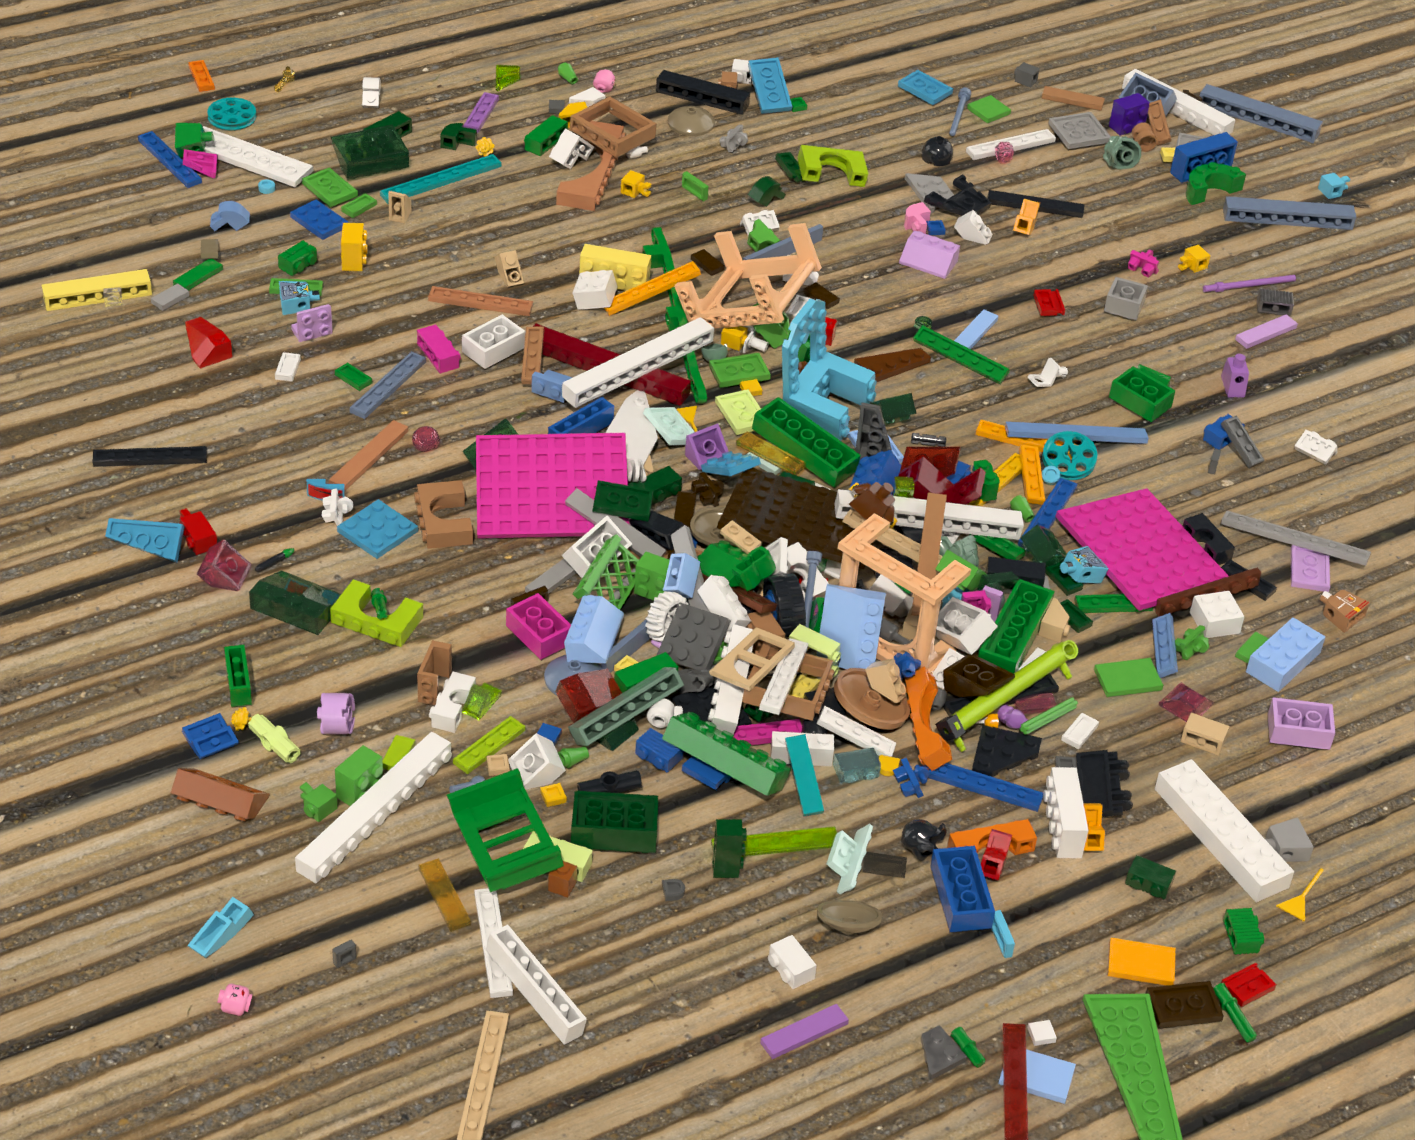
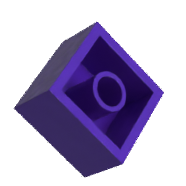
M1139 93L1114 100L1109 127L1119 136L1131 133L1134 126L1139 123H1146L1150 102Z

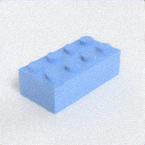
M1291 618L1250 656L1246 673L1279 692L1321 653L1326 636L1299 620Z

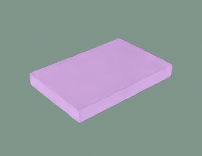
M1292 545L1291 587L1329 592V555Z

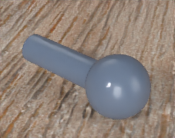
M475 776L470 782L450 786V793L486 779L482 776Z

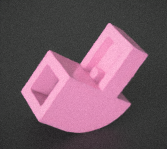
M923 202L913 204L906 209L904 222L906 230L912 229L913 231H920L926 234V221L930 220L931 211Z

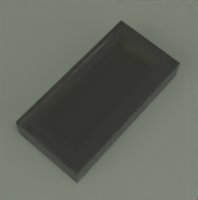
M866 852L863 872L905 878L907 857Z

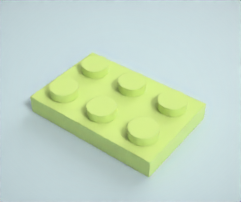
M749 390L715 397V403L736 435L754 431L752 429L754 414L761 408Z

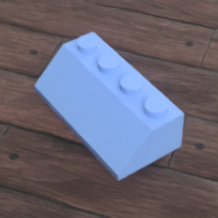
M583 596L564 642L567 662L578 660L585 663H606L624 613L602 596Z

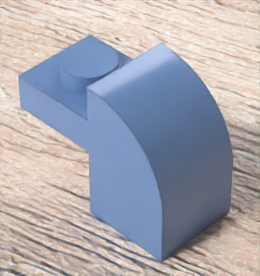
M224 201L219 204L218 211L212 214L210 227L215 231L228 223L237 231L249 223L250 212L237 202Z

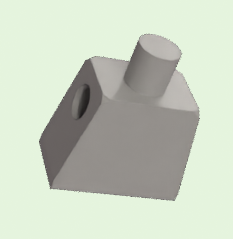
M1298 818L1270 826L1265 838L1285 862L1310 860L1314 847Z

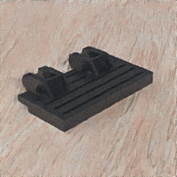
M1108 749L1076 753L1077 773L1083 803L1101 804L1102 817L1123 815V811L1132 809V793L1130 790H1121L1120 781L1127 780L1130 776V772L1127 770L1129 767L1127 760H1118L1117 751L1108 752Z

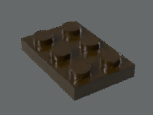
M1211 981L1147 987L1146 994L1150 995L1158 1028L1223 1021L1224 1015Z

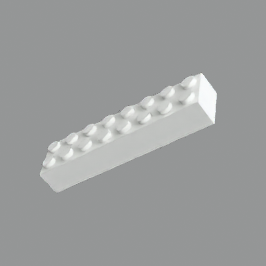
M1192 759L1159 772L1155 786L1157 793L1256 903L1290 887L1294 870Z

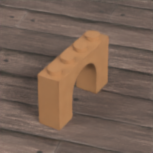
M462 480L417 484V492H414V501L419 504L416 505L417 516H421L419 517L420 529L423 528L421 530L422 541H426L427 549L472 545L473 529L470 518L447 520L433 515L434 512L440 509L465 507V492Z

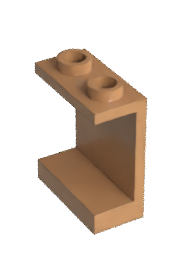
M431 641L417 673L418 702L436 705L438 676L450 678L452 673V644Z

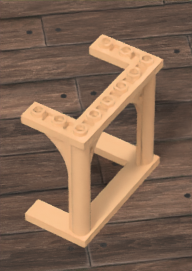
M806 223L792 224L788 227L797 255L742 260L732 231L716 233L714 237L727 269L704 298L699 299L692 281L677 282L674 286L688 322L701 317L714 328L782 323L784 320L782 315L784 309L812 272L820 271L822 268ZM793 274L780 292L772 288L768 276ZM749 278L759 305L723 308L721 302L736 281Z
M874 513L838 543V549L843 552L839 586L856 588L859 562L921 597L920 614L914 640L908 644L898 645L879 637L876 658L880 661L893 659L897 653L904 654V651H906L914 659L921 661V666L915 669V671L925 666L933 674L949 648L957 651L956 648L942 640L934 645L941 600L970 575L971 569L954 560L932 580L870 545L890 527L889 521Z

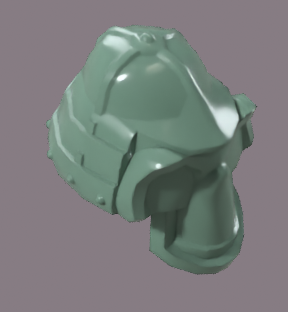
M1112 136L1104 147L1103 158L1113 169H1129L1139 162L1142 149L1133 138Z
M973 535L960 539L953 544L947 536H941L940 555L943 556L948 549L976 567L979 566L976 538Z

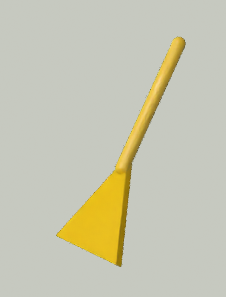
M697 406L676 409L685 421L691 424L693 430L697 432L698 430L694 424Z
M1320 868L1301 895L1276 905V907L1305 922V896L1322 874L1323 869Z

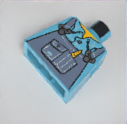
M279 281L282 315L294 314L310 309V301H320L319 290L309 291L307 282Z
M1088 546L1069 551L1060 565L1061 572L1068 573L1078 583H1102L1109 569Z

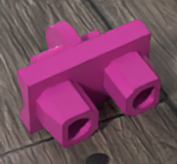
M1132 250L1128 268L1136 271L1140 267L1142 268L1141 273L1149 278L1153 273H1158L1159 261L1153 256L1152 250H1148L1146 253Z

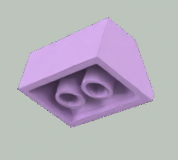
M914 230L906 242L899 263L945 279L958 262L960 245Z

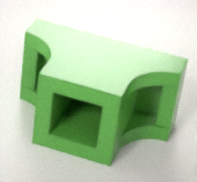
M760 219L754 221L747 243L755 252L780 242L774 232Z

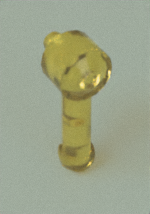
M289 66L282 72L283 78L274 86L276 92H280L287 82L294 81V71Z

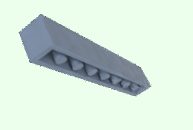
M1206 84L1200 92L1203 102L1209 103L1208 106L1226 115L1314 143L1320 134L1323 121Z
M1226 196L1223 207L1225 221L1353 230L1356 220L1353 205Z

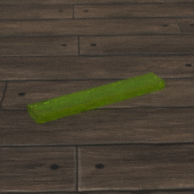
M836 827L747 835L746 841H743L745 842V855L741 856L832 848L837 834ZM714 838L711 839L712 850L714 845Z

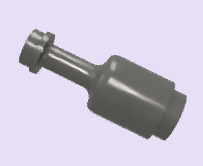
M882 617L879 637L890 643L896 641L901 645L913 641V639L909 641L898 634V626Z

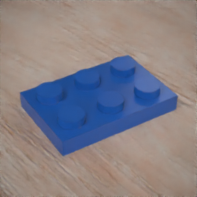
M318 200L311 201L290 212V218L322 240L342 231L343 223H348L347 220Z

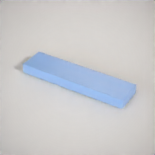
M983 309L954 341L972 349L998 321V315Z

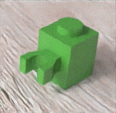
M307 782L300 786V790L303 791L300 794V797L304 800L303 809L308 817H312L317 822H320L338 809L337 794L324 784L315 789Z

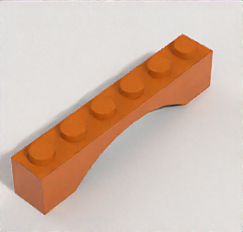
M924 666L915 671L916 674L912 677H905V688L909 697L907 702L912 712L910 717L914 722L913 731L917 737L915 743L920 752L918 758L924 766L927 765L933 771L953 759L950 745L938 733L932 732L930 726V711L938 688L935 677Z

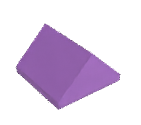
M719 424L686 435L685 456L699 470L702 464L707 463L708 459L720 458L723 453L729 452Z

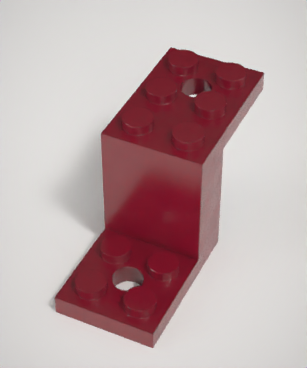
M922 457L900 471L892 496L907 497L911 494L915 499L927 500L928 493L947 495V503L967 505L971 501H976L980 498L986 472L980 467L953 484L926 458Z

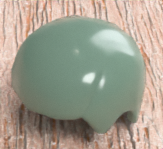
M715 343L706 347L703 346L701 348L702 356L708 362L709 360L726 358L728 354L727 344Z

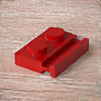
M1051 289L1034 290L1033 296L1040 316L1057 315V313L1065 315V307L1058 289L1055 291H1051Z
M1257 963L1222 979L1221 983H1225L1227 989L1237 999V1003L1241 1007L1274 991L1277 984L1263 970L1257 967Z

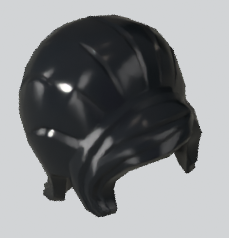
M922 819L910 821L903 828L902 843L912 851L918 860L924 861L933 854V849H938L935 843L943 840L946 836V825L942 823L939 827H936L927 820Z

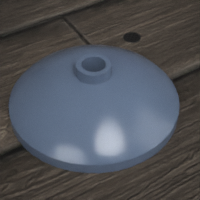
M566 655L552 660L547 665L544 681L547 688L555 695L565 699L580 700L593 696L602 688L604 671L599 663H585L578 660L567 662Z

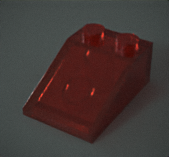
M906 447L900 471L924 457L945 477L950 476L956 472L961 448Z
M609 669L577 673L559 681L555 691L573 723L622 694Z

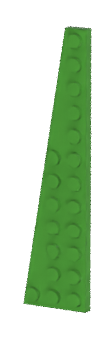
M1084 994V1005L1139 1139L1182 1140L1150 995Z

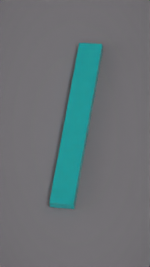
M492 154L381 190L380 196L389 204V191L406 194L408 197L500 168L502 162Z

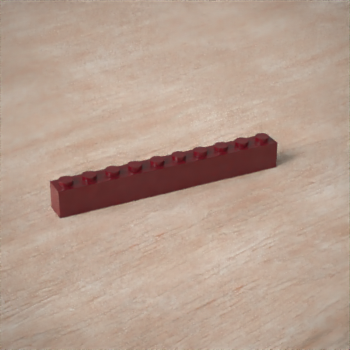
M535 323L533 327H544L542 355L588 371L620 356L618 353ZM658 368L624 384L679 406L688 398L691 390V380Z

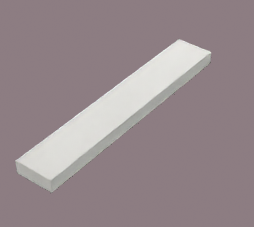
M1048 129L969 146L966 148V152L973 160L1053 143L1056 137Z
M789 638L790 641L795 642V648L778 663L760 703L759 710L777 715L780 714L807 652L809 643Z
M488 888L474 890L490 998L513 996L511 980L486 951L489 934L502 928L497 891L490 893Z

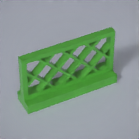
M615 534L604 542L572 595L579 599L590 595L592 591H597V595L603 597L602 591L608 590L610 600L607 601L620 610L635 585V572H631L630 563L636 566L639 559L620 543L622 539ZM617 549L622 553L623 560L617 559ZM619 563L625 564L626 573H620ZM608 564L614 565L615 573H609ZM621 576H627L628 586H623ZM600 577H605L607 587H601ZM610 577H616L618 586H612ZM613 590H619L620 599H615Z

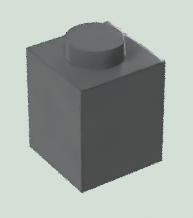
M1023 62L1015 69L1014 82L1031 88L1038 81L1040 68Z

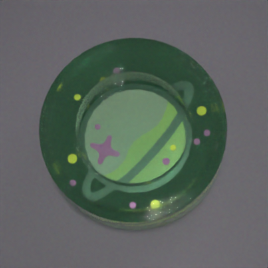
M919 316L915 319L914 327L919 330L923 325L931 329L932 320L926 316Z

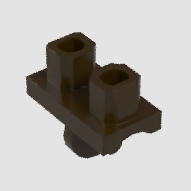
M705 472L699 473V479L691 483V490L694 493L701 492L699 498L703 505L711 503L713 507L719 506L717 499L719 495L723 494L724 483L721 480H710Z

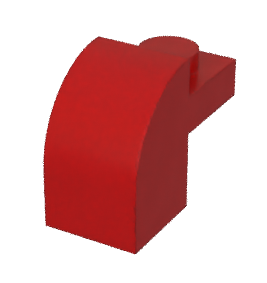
M994 829L991 830L986 851L981 861L985 877L995 880L1000 879L1012 839L1011 834Z

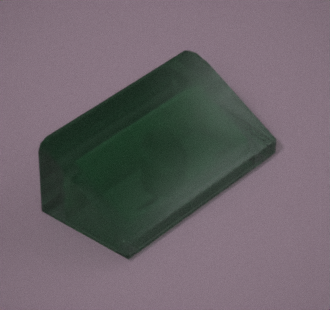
M1013 572L982 575L977 591H982L985 585L997 590H1007L1017 583L1019 578Z
M634 717L596 741L608 750L614 751L639 730Z

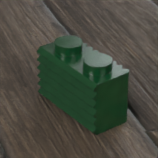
M1136 855L1128 871L1125 883L1134 889L1146 891V893H1150L1154 897L1166 899L1174 882L1176 870Z

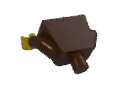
M878 482L872 485L869 483H855L848 489L852 491L855 497L849 505L865 520L875 513L889 521L891 529L894 527L897 519L894 517L895 508L893 504L895 498L891 495L893 491L891 484L884 483L881 486Z

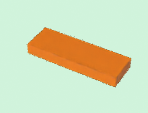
M204 60L188 62V67L199 92L215 90V85Z

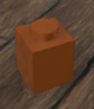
M563 861V867L550 871L548 891L568 898L577 883V865Z

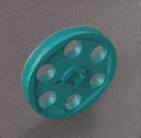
M229 97L219 99L213 102L207 110L209 122L213 126L224 130L243 129L253 124L256 120L254 104L242 98Z
M1063 431L1054 434L1046 441L1042 459L1045 467L1055 466L1058 468L1065 466L1068 469L1066 472L1060 471V478L1079 480L1088 476L1094 470L1098 454L1094 443L1085 435L1073 431ZM1060 440L1064 445L1058 446L1054 442ZM1080 440L1082 444L1075 445L1072 441ZM1069 450H1070L1069 453H1070L1071 456H1072L1071 463H1070V457H1069V455H1067ZM1089 452L1093 457L1086 458L1083 453ZM1052 453L1055 454L1057 458L1050 459L1047 457V455ZM1081 465L1084 466L1086 470L1078 471L1076 467Z

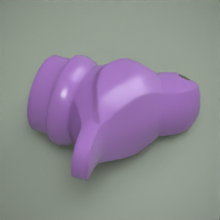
M1003 705L997 713L998 719L1012 729H1020L1021 724L1028 720L1020 710L1008 705Z

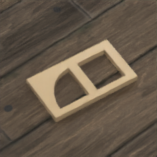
M756 627L716 664L709 673L714 677L750 691L795 648V642ZM758 639L782 648L770 660L747 651ZM739 658L759 666L761 669L748 680L736 671L734 664Z

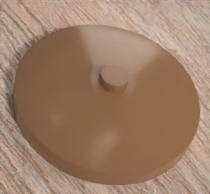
M846 669L840 673L835 681L834 692L840 704L847 712L865 724L880 729H896L905 723L910 714V707L906 696L900 702L894 703L872 689L865 669Z

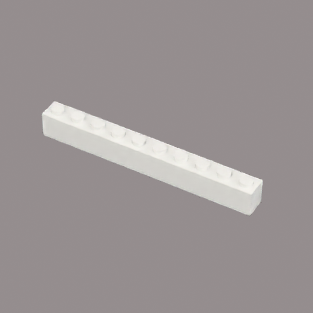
M701 317L563 382L562 397L575 408L713 342L714 327Z
M838 489L835 500L836 518L844 519L845 515L852 508L849 505L855 498L852 491ZM893 496L895 498L893 504L895 508L894 517L897 519L895 525L923 528L927 500ZM947 502L945 504L942 531L1015 540L1020 539L1024 527L1021 511Z
M431 731L295 857L296 872L314 883L326 877L336 864H340L350 851H354L364 838H367L378 825L384 822L387 816L394 813L403 801L408 800L417 788L422 787L431 775H434L444 763L450 760L452 756L451 742Z

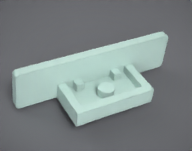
M871 824L857 830L854 840L843 831L838 832L835 836L826 864L841 876L837 889L839 894L851 891L857 883L856 878L861 870L863 857L867 852V844L871 839L873 829Z

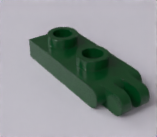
M791 152L776 154L775 160L790 179H794L796 182L805 181L802 179L799 163Z

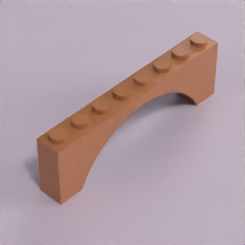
M590 121V123L617 139L626 136L624 126ZM583 138L594 146L593 149L597 151L602 161L588 175L575 180L560 182L557 189L556 205L595 211L596 206L600 205L601 196L604 195L605 187L608 185V178H611L612 169L615 168L618 157L611 155Z

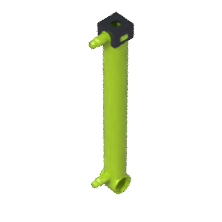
M1072 640L1054 644L1050 650L1015 672L1014 679L989 695L979 696L953 715L937 722L935 725L945 741L953 740L960 752H963L966 748L960 736L966 732V729L1058 667H1060L1066 679L1072 678L1066 662L1076 658L1078 654L1077 645Z

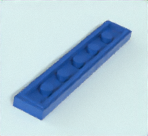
M153 131L138 136V141L187 188L202 183V178L193 169L183 165V160Z
M1064 478L1059 479L1020 538L1018 546L1033 552L1036 551L1056 521L1057 511L1064 509L1077 489V483Z
M949 763L933 771L925 765L930 771L928 777L930 779L1038 812L1043 799V792Z

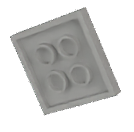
M1092 112L1049 118L1048 124L1068 149L1108 143L1111 137Z

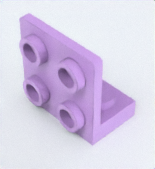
M330 304L297 312V323L291 324V328L299 342L332 334Z

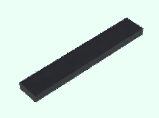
M989 190L987 198L992 205L1021 209L1023 200L1027 199L1040 203L1038 212L1083 218L1085 204L994 190Z
M207 446L93 450L92 463L93 467L207 463Z
M1048 674L1003 705H1012L1059 691V686L1051 674ZM967 696L946 701L943 708L948 716H951L979 696Z

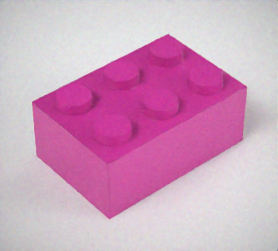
M539 593L506 609V626L540 660L565 648L564 642L571 624Z

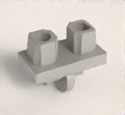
M743 125L730 129L727 132V136H722L719 140L721 147L727 148L728 152H733L739 145H745L748 142V137L742 131Z

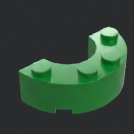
M1215 162L1197 166L1189 175L1186 198L1191 205L1205 202L1207 189H1221L1229 194L1243 190L1246 174L1238 167L1217 164Z

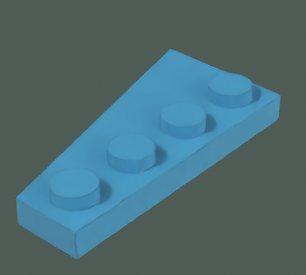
M109 518L105 537L178 562L184 525Z

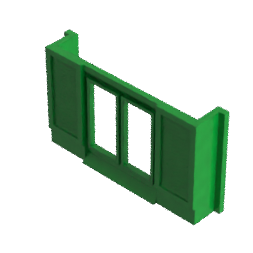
M518 768L447 794L452 814L490 893L501 888L506 889L564 866L561 850L558 845L554 846L524 788ZM521 814H526L530 825L491 840L482 841L479 830ZM533 831L540 843L493 861L487 851L488 848Z

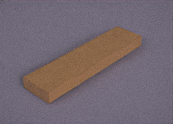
M1048 86L1044 87L1042 99L1102 111L1105 98Z
M526 327L522 384H532L533 373H541L544 327Z

